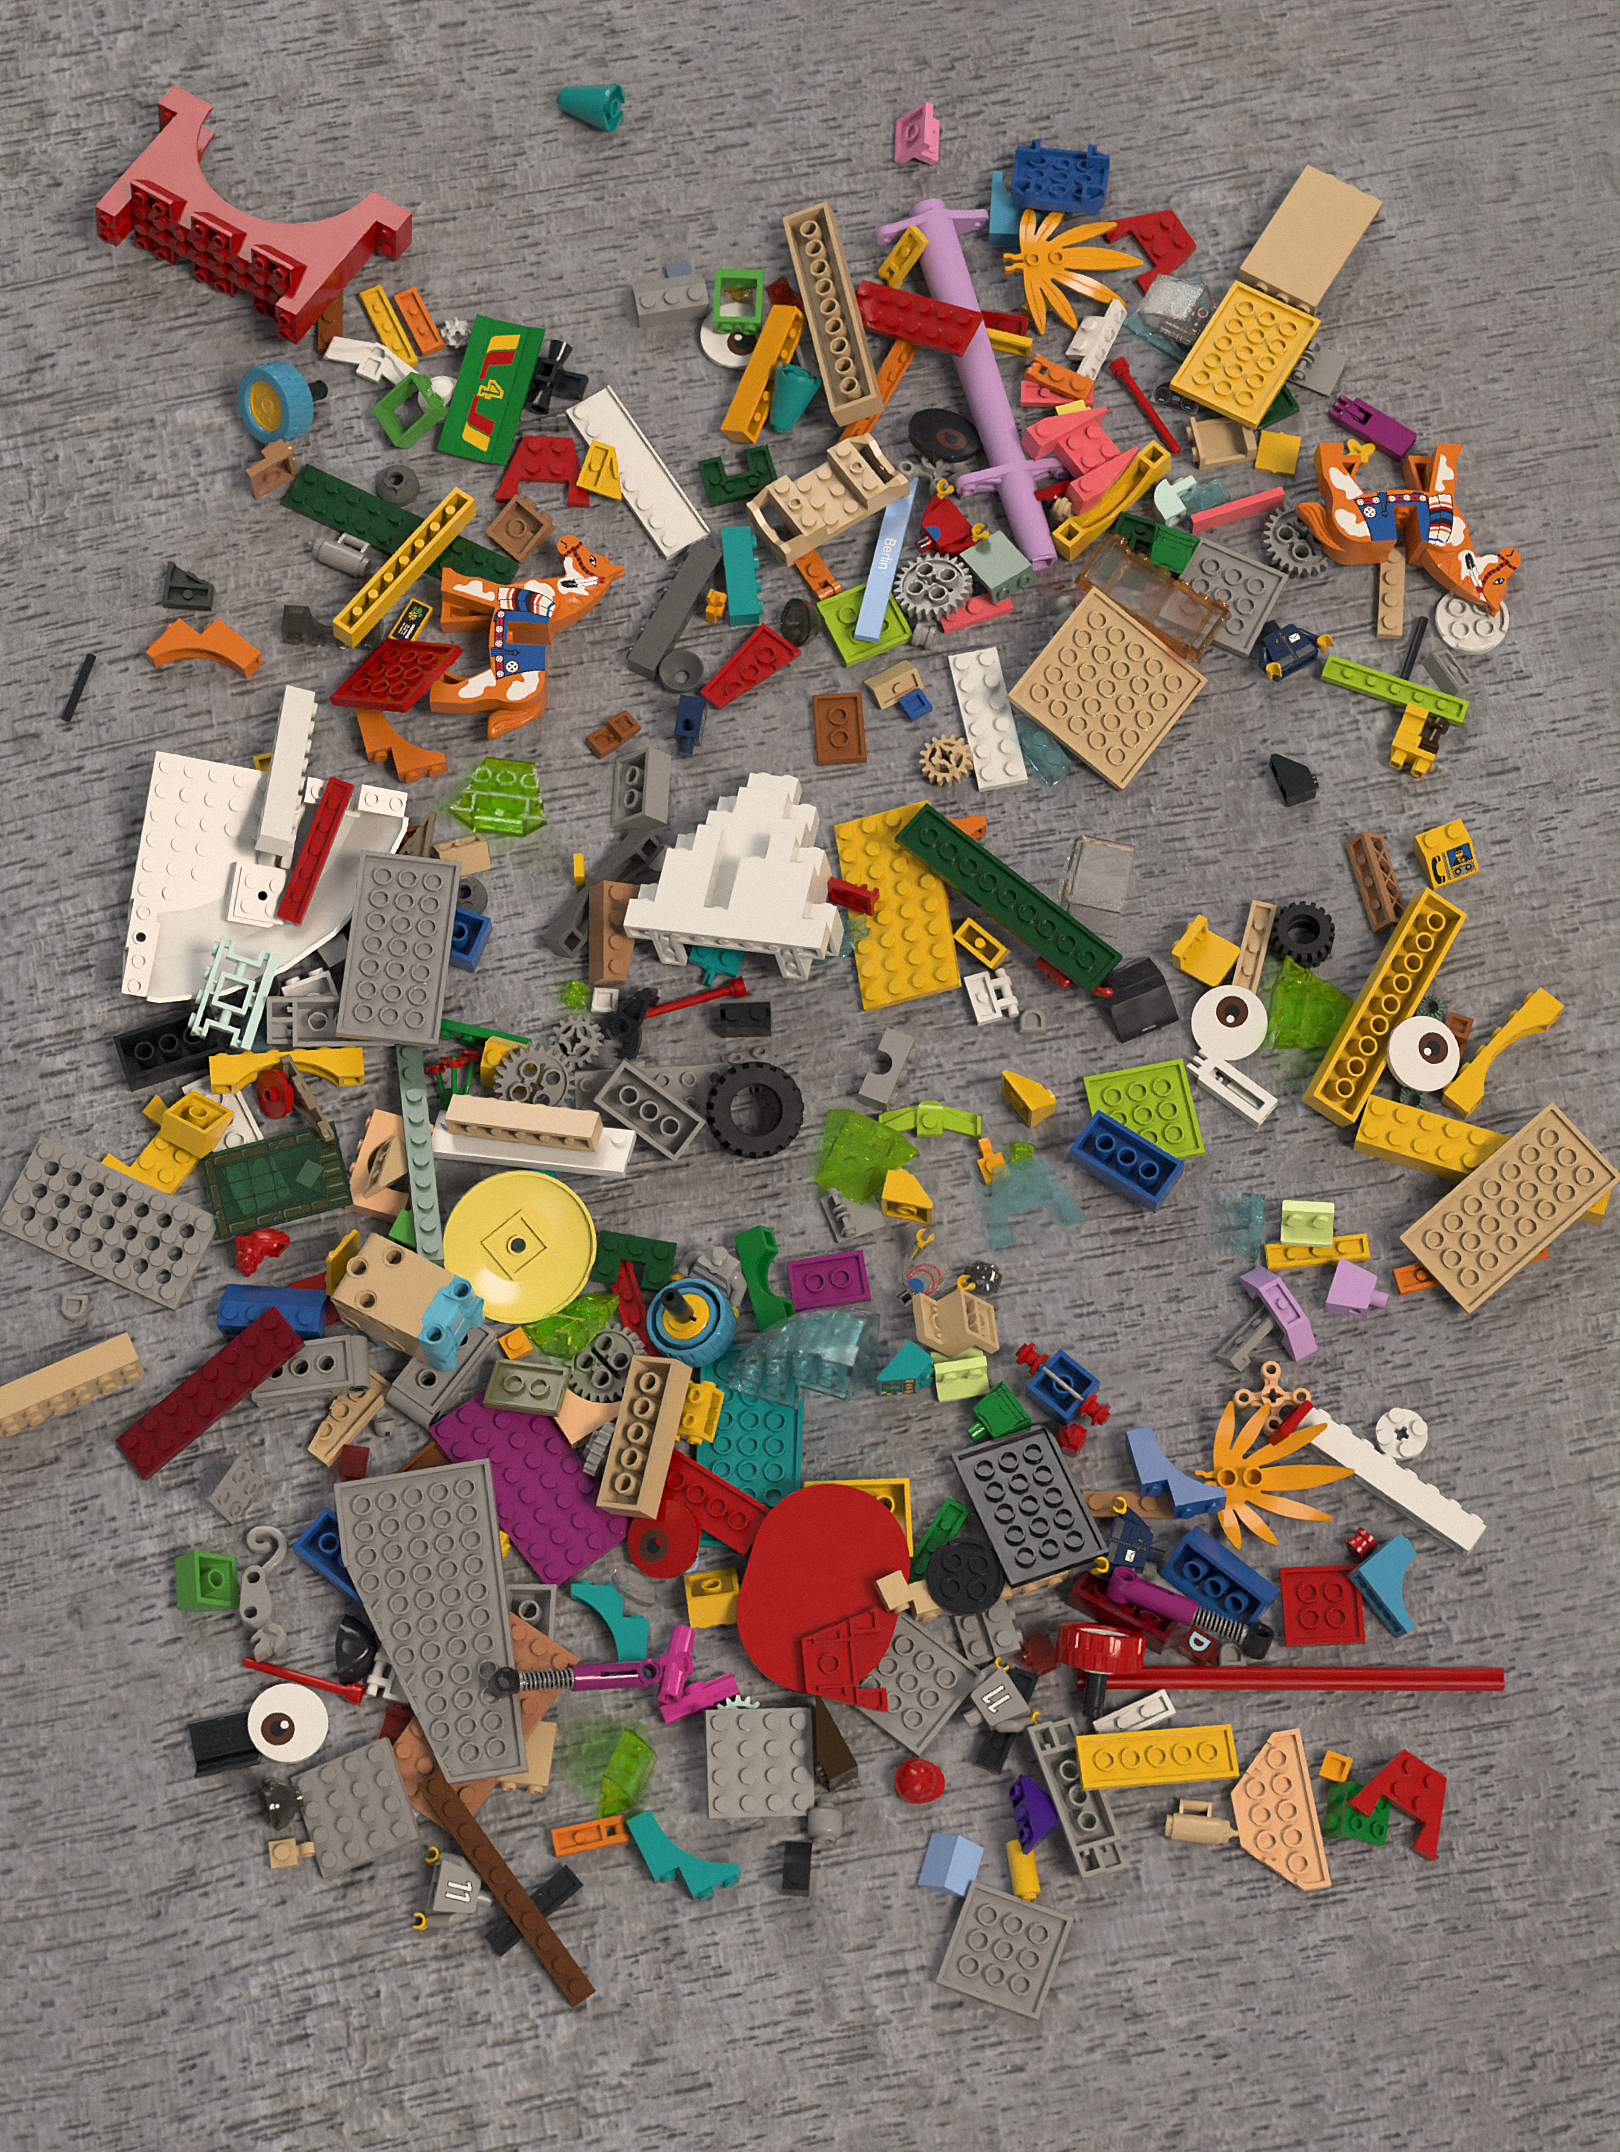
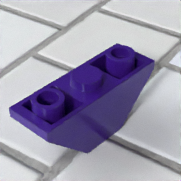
M1020 1774L1009 1789V1798L1012 1801L1013 1818L1016 1821L1018 1841L1021 1844L1022 1854L1028 1855L1048 1837L1058 1823V1817L1051 1797L1028 1776Z

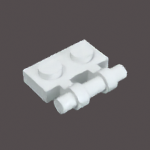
M1004 968L995 971L996 979L991 980L988 971L967 976L963 979L978 1026L1002 1020L1001 1010L1004 1009L1008 1010L1010 1018L1019 1015L1017 1009L1019 1004L1017 998L1012 994L1010 987L1012 985L1011 979L1006 975ZM994 990H1001L1004 999L997 1000Z
M381 1644L380 1650L376 1652L373 1660L376 1663L372 1675L368 1676L366 1682L368 1684L366 1694L376 1697L378 1688H384L383 1699L409 1706L408 1698L383 1644ZM386 1665L392 1666L388 1679L382 1678Z

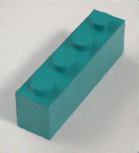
M750 526L721 528L730 627L760 624L759 615H764L763 601L757 598V593H761L760 578H755V571H759L758 556H753L752 550L757 549L756 534L751 535Z

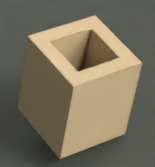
M901 1570L874 1583L887 1613L894 1610L895 1614H898L910 1608L908 1603L914 1598Z

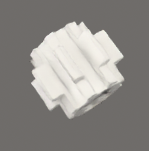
M454 317L451 321H444L446 327L440 330V332L445 337V345H454L455 349L459 348L462 344L463 346L467 345L466 339L471 335L470 329H466L468 327L467 321H458L457 317Z

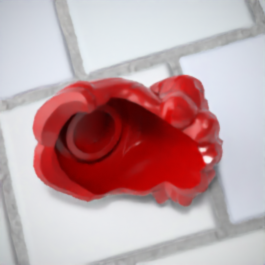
M271 1228L254 1230L249 1235L236 1237L235 1268L244 1277H250L251 1274L256 1273L257 1266L262 1263L265 1256L272 1258L280 1257L281 1253L290 1245L289 1235H286L283 1231L279 1232Z

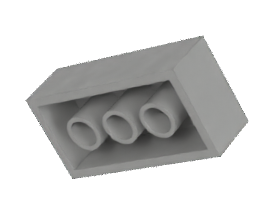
M626 1058L622 1060L593 1100L674 1162L678 1160L706 1123L704 1116Z

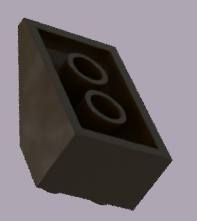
M821 1696L815 1698L817 1743L815 1775L822 1787L827 1786L831 1792L858 1777V1764Z

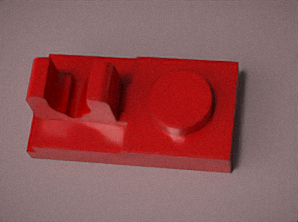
M988 309L981 310L986 328L1026 337L1029 324L1027 315Z
M1073 478L1035 491L1037 501L1045 498L1047 502L1057 500L1058 498L1063 499L1069 484L1076 479Z
M832 877L827 882L830 902L869 916L875 914L874 904L880 898L878 888L871 892L868 891L867 884L857 887L852 883Z

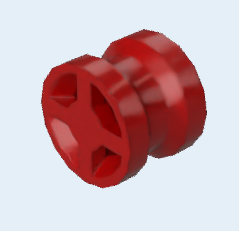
M1362 1527L1355 1531V1535L1352 1538L1348 1537L1344 1541L1349 1552L1360 1561L1366 1557V1553L1369 1550L1377 1548L1374 1538Z

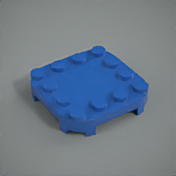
M1032 139L1031 145L1023 147L1018 145L1015 152L1010 192L1011 198L1014 200V206L1019 209L1032 208L1041 211H1061L1069 214L1086 213L1090 216L1098 215L1106 201L1110 156L1109 154L1104 155L1098 152L1097 146L1088 144L1087 152L1041 147V139Z

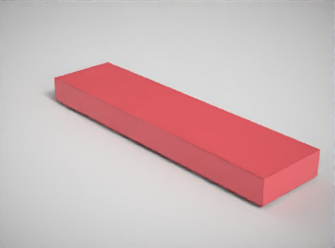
M1277 487L1192 514L1189 523L1191 533L1194 534L1281 506L1284 502V490L1282 487Z

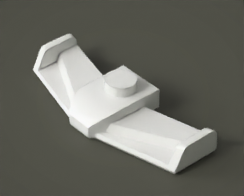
M334 336L323 356L325 360L359 365L356 374L376 384H379L382 376H384L396 386L410 372L418 373L392 353L388 347L379 343Z

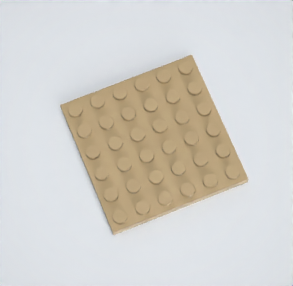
M1093 586L1005 698L1121 792L1208 679Z

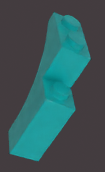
M586 1580L578 1581V1584H572V1601L587 1607L603 1621L616 1644L619 1662L642 1661L648 1658L649 1619L644 1618L640 1614H630L628 1617H624L626 1594L624 1586H620L617 1582H605L604 1585H594V1582ZM642 1668V1675L646 1678L647 1669Z
M651 1809L626 1821L627 1827L655 1884L660 1881L662 1884L668 1883L676 1878L675 1874L680 1872L693 1901L698 1898L700 1901L712 1897L715 1894V1890L721 1887L728 1889L739 1883L738 1879L742 1877L737 1862H709L698 1859L681 1850L662 1831Z

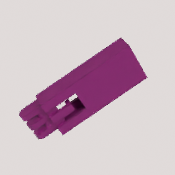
M1340 395L1337 399L1338 402L1332 405L1333 409H1329L1327 412V416L1338 422L1340 428L1367 444H1374L1376 450L1400 464L1415 444L1418 434L1358 397L1352 401L1344 395ZM1355 416L1359 419V422L1365 420L1367 423L1365 426H1363L1359 422L1352 419V417Z

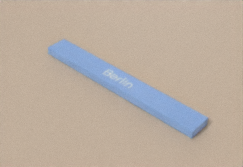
M914 477L909 482V496L905 498L900 497L886 506L854 639L879 643L919 477Z

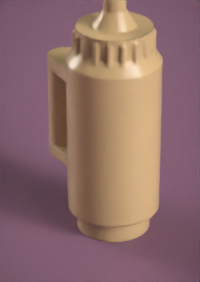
M1180 1798L1179 1813L1166 1816L1165 1836L1171 1837V1840L1213 1845L1227 1844L1228 1839L1233 1836H1239V1832L1230 1827L1229 1821L1211 1817L1212 1802ZM1183 1810L1207 1812V1816L1183 1814Z

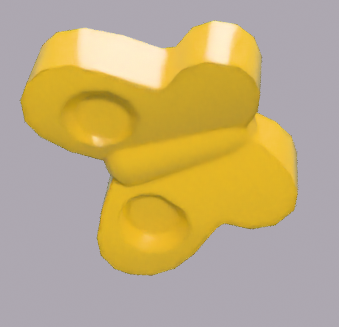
M1350 439L1347 442L1348 455H1361L1360 464L1366 466L1369 457L1374 454L1375 446L1372 443L1360 445L1356 440Z

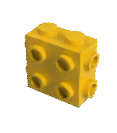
M689 1380L675 1443H680L681 1439L687 1440L686 1442L694 1445H702V1442L713 1443L725 1394L715 1388V1383L701 1381L700 1384H694V1381Z

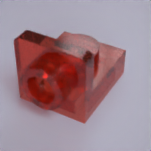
M394 1705L393 1708L386 1707V1716L379 1740L385 1737L389 1738L392 1746H394L413 1719L409 1709L399 1705Z

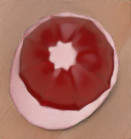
M911 1758L905 1760L896 1769L893 1781L895 1793L912 1804L928 1803L939 1798L944 1791V1775L939 1767L929 1761Z

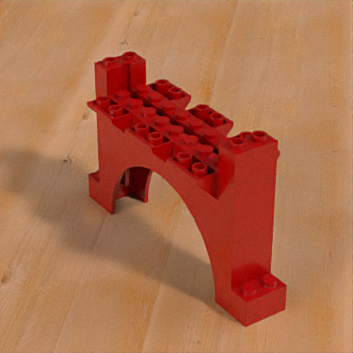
M173 85L158 102L159 135L95 205L97 237L105 243L118 247L125 237L134 230V244L142 250L153 253L159 259L174 265L179 255L187 257L193 261V276L199 281L206 282L215 287L219 292L226 293L232 297L235 296L238 288L251 292L253 308L258 313L276 321V334L280 338L297 345L375 251L395 261L398 260L412 243V212L373 191L346 212L325 220L309 223L272 222L239 211L224 201L211 188L200 169L202 156L209 143L215 137L213 132L202 127L206 118L213 110V105Z

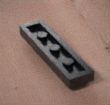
M1014 1666L1010 1679L1027 1705H1029L1039 1676ZM989 1729L975 1766L1000 1775L1017 1732H999L996 1729L993 1731Z
M565 1865L529 1897L546 1919L584 1885L571 1869ZM508 1915L484 1935V1938L500 1957L524 1938Z

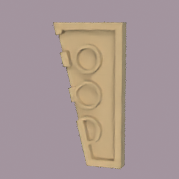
M370 1367L371 1389L362 1393H348V1395L338 1396L332 1402L326 1420L322 1421L308 1448V1452L328 1468L387 1402L385 1398L392 1384Z

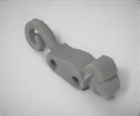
M268 1525L254 1527L248 1532L246 1536L247 1547L255 1554L268 1553L271 1550L270 1542L257 1543L258 1538L266 1536L277 1541V1551L262 1567L252 1565L246 1568L241 1579L239 1614L244 1628L255 1633L251 1637L250 1642L252 1648H254L253 1654L257 1663L270 1658L271 1655L279 1657L285 1653L289 1646L286 1630L274 1623L275 1610L268 1590L269 1575L284 1562L288 1554V1542L282 1531Z

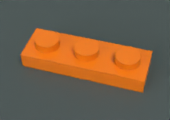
M416 287L394 295V301L422 356L425 357L444 349L445 343Z

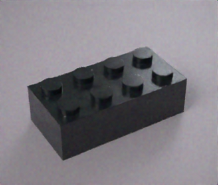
M210 1005L204 1008L199 1024L201 1028H203L206 1018L215 1021ZM198 1009L113 1036L131 1092L209 1067V1056L226 1053L219 1031L209 1028L205 1039L197 1035H190L192 1028L187 1026L191 1013L197 1014Z

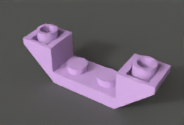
M1259 1266L1239 1277V1281L1252 1300L1260 1297L1285 1335L1281 1343L1295 1363L1318 1350L1307 1316L1278 1275Z

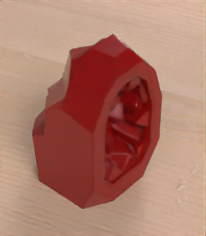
M1074 1423L1071 1426H1061L1056 1441L1062 1453L1071 1458L1077 1457L1085 1442L1088 1430Z

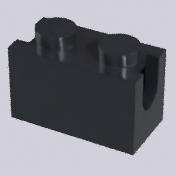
M720 1003L721 1038L772 1037L771 1003Z

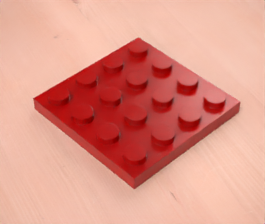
M386 638L329 698L334 706L406 713L420 697L426 694L434 682L438 681L441 675L455 663V660L462 654L459 645Z

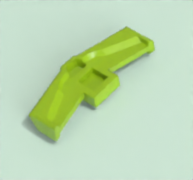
M922 1101L919 1105L879 1113V1138L917 1129V1138H942L944 1129L981 1139V1115L943 1106L938 1101Z

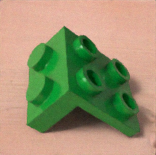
M1350 1781L1330 1784L1327 1793L1326 1816L1323 1823V1837L1329 1839L1350 1837L1372 1845L1383 1846L1386 1843L1391 1803L1380 1796L1371 1816L1365 1818L1346 1805L1352 1797L1363 1789V1785Z

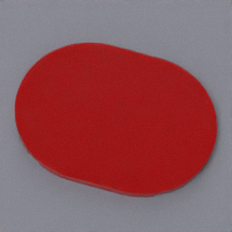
M819 1484L790 1494L780 1501L762 1522L756 1534L739 1590L736 1606V1624L741 1644L747 1656L763 1675L772 1682L788 1690L805 1694L801 1639L879 1607L881 1632L853 1635L857 1681H861L870 1674L884 1657L892 1640L899 1613L895 1614L894 1610L887 1613L874 1583L901 1570L908 1584L910 1574V1554L905 1534L895 1516L884 1504L872 1495L851 1486Z

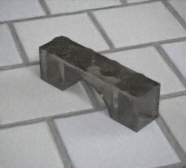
M284 605L281 626L283 642L291 645L303 643L312 644L316 647L331 645L341 649L349 648L348 645L334 636L333 626L321 624L312 616L308 606ZM383 617L356 647L367 651L377 649L382 643Z

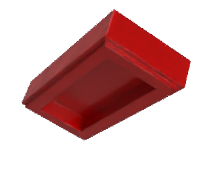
M1305 1400L1294 1407L1271 1433L1268 1441L1273 1447L1286 1439L1311 1411L1314 1405L1309 1400Z

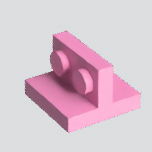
M924 102L896 120L895 162L904 164L913 157L930 165L938 162L940 121L933 118V104Z

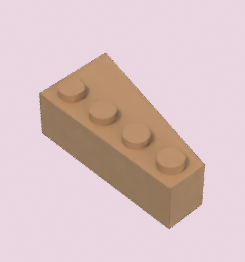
M603 880L589 887V985L611 988L626 981L636 938L627 936L623 924L629 900L638 899L641 886Z

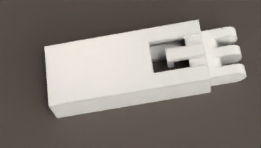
M1201 1048L1198 1054L1205 1060L1203 1061L1198 1056H1194L1192 1062L1198 1068L1188 1063L1185 1067L1186 1070L1198 1078L1197 1085L1258 1129L1277 1106L1278 1100L1218 1055L1214 1057ZM1217 1071L1231 1081L1226 1087L1221 1084L1223 1078L1216 1075Z

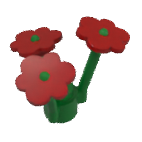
M462 1050L460 1055L466 1057H441V1063L424 1068V1073L436 1076L440 1091V1103H444V1109H448L453 1094H469L475 1063H481L483 1054ZM468 1061L470 1064L462 1093V1088H457V1068L462 1067V1064ZM451 1068V1088H447L446 1093L441 1074L446 1073L445 1069Z

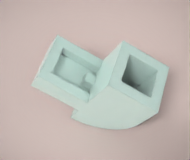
M1192 475L1185 479H1177L1172 486L1166 479L1159 483L1155 490L1153 513L1159 523L1172 527L1185 520L1186 507L1182 501L1196 492L1197 482Z

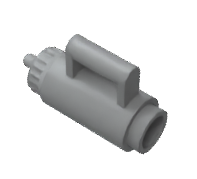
M344 532L338 542L324 538H318L316 542H308V546L312 548V556L318 558L320 562L350 575L366 577L371 568L372 560L366 555L371 548L370 543ZM346 543L348 545H351L355 548L360 549L361 551H356L352 548L345 546L344 544Z

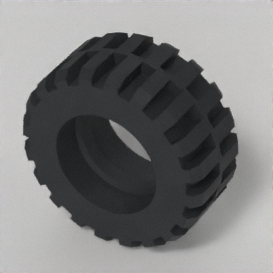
M752 1061L741 1063L726 1070L717 1078L710 1089L706 1102L707 1124L713 1137L724 1149L732 1154L751 1159L771 1157L786 1149L799 1133L798 1131L804 1119L802 1094L794 1079L784 1072L783 1069L766 1062ZM749 1086L766 1088L775 1096L778 1102L779 1114L777 1121L771 1129L761 1134H749L740 1130L731 1116V1104L734 1097L739 1091Z

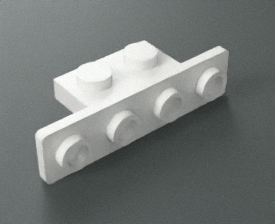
M1119 299L1112 300L1104 317L1084 316L1066 352L1069 360L1082 361L1077 371L1078 374L1092 380L1096 379L1127 315V311Z

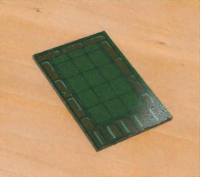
M334 1120L329 1121L328 1124L334 1132L335 1139L327 1142L312 1127H307L210 1153L201 1159L204 1171L203 1176L206 1180L214 1217L213 1221L219 1240L354 1204L350 1190L351 1185L348 1181L339 1143L340 1138L338 1137Z

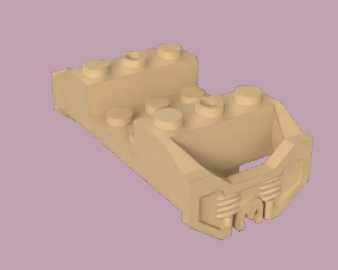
M869 432L861 436L847 438L827 450L828 462L794 482L787 475L782 476L767 485L752 501L746 504L748 518L762 542H765L766 547L771 548V553L775 554L776 560L780 564L790 567L798 558L900 497L905 498L910 495L908 480L889 463ZM864 448L876 473L873 471V469L869 466V464L864 460V458L860 455L858 451ZM770 504L781 518L784 531H790L793 539L787 542L780 540L777 537L776 531L772 530L766 523L760 510Z

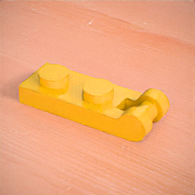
M915 225L908 227L877 272L881 279H885L888 282V287L895 289L901 287L903 284L902 280L927 247L929 240Z

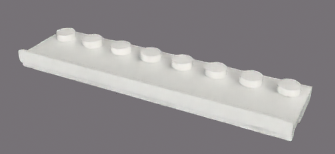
M609 385L602 391L566 410L568 419L588 448L592 440L616 448L622 497L666 561L688 550L696 541L708 538V535H710L709 528Z
M440 1110L431 1140L433 1158L625 1179L626 1166L630 1162L637 1136L634 1130L603 1127L596 1152L456 1135L449 1134L445 1122L447 1111Z

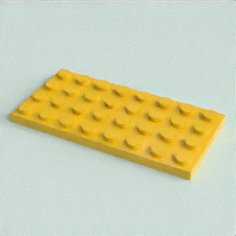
M928 800L834 825L843 881L852 883L857 887L867 884L868 891L871 892L875 888L879 889L880 898L874 904L875 914L873 916L847 908L863 1008L866 1012L962 987L944 880L894 842L896 835L926 803L931 806Z

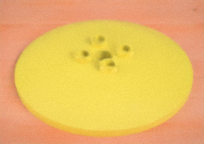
M528 1170L499 1173L484 1179L469 1189L451 1211L442 1238L444 1269L467 1279L471 1283L475 1294L484 1299L482 1310L485 1317L499 1322L515 1324L545 1319L569 1305L582 1291L591 1275L597 1246L592 1218L578 1195L558 1179L547 1174ZM516 1238L524 1240V1247L519 1251L511 1249V1242Z

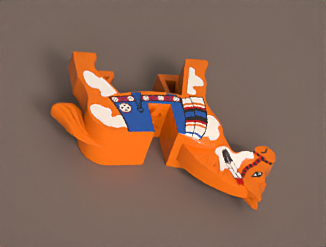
M1343 443L1318 444L1313 456L1317 487L1324 498L1326 510L1318 502H1301L1295 506V513L1306 524L1313 536L1321 542L1324 551L1331 559L1344 565L1385 563L1398 540L1396 530L1404 528L1408 563L1423 566L1445 588L1467 601L1482 605L1491 617L1494 618L1496 616V612L1500 609L1499 603L1503 601L1507 594L1505 590L1506 582L1514 576L1520 566L1521 555L1511 547L1503 548L1497 556L1486 555L1478 557L1475 554L1469 537L1467 522L1454 501L1457 479L1456 462L1462 451L1461 444H1437L1431 456L1408 455L1401 467L1408 490H1386L1365 494L1355 482V475L1361 463V455H1341L1344 450Z
M566 535L557 542L558 558L565 569V576L548 579L528 578L510 585H500L482 578L460 575L451 568H443L441 583L443 603L440 622L442 634L490 630L489 652L492 668L470 678L460 677L446 670L441 675V678L431 686L429 700L431 712L456 714L484 712L490 714L488 716L486 736L490 741H494L502 735L517 730L537 719L545 711L548 703L546 646L520 645L515 643L551 645L557 631L576 623L599 603L610 588L611 583L625 575V567L623 565L611 564L606 555L593 554L586 549L577 537Z

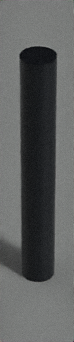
M1419 617L1400 675L1401 679L1407 681L1410 679L1429 621L1427 617Z
M88 653L86 655L61 717L66 722H71L96 660V656Z

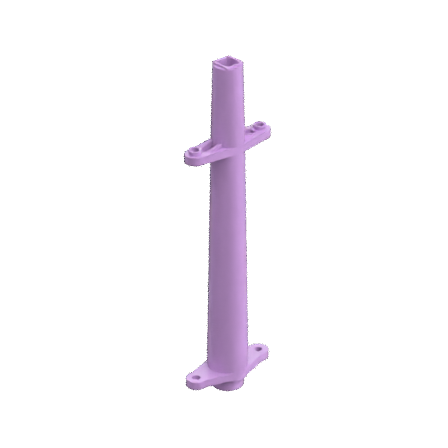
M927 199L915 204L909 210V219L882 226L875 231L877 244L882 246L896 245L908 227L915 225L929 240V244L918 260L931 298L981 312L957 235L986 227L990 223V218L985 209L949 210L946 209L945 203L941 199ZM982 320L963 357L951 356L990 468L962 475L954 481L957 493L964 496H970L976 492L998 491L1019 551L1032 564L1033 571L1048 569L1056 562L1057 554L1041 500L1037 501L1034 492L1038 491L1037 482L1051 478L1062 479L1069 474V470L1058 457L1039 459L1035 462L1034 460H1026L984 320Z

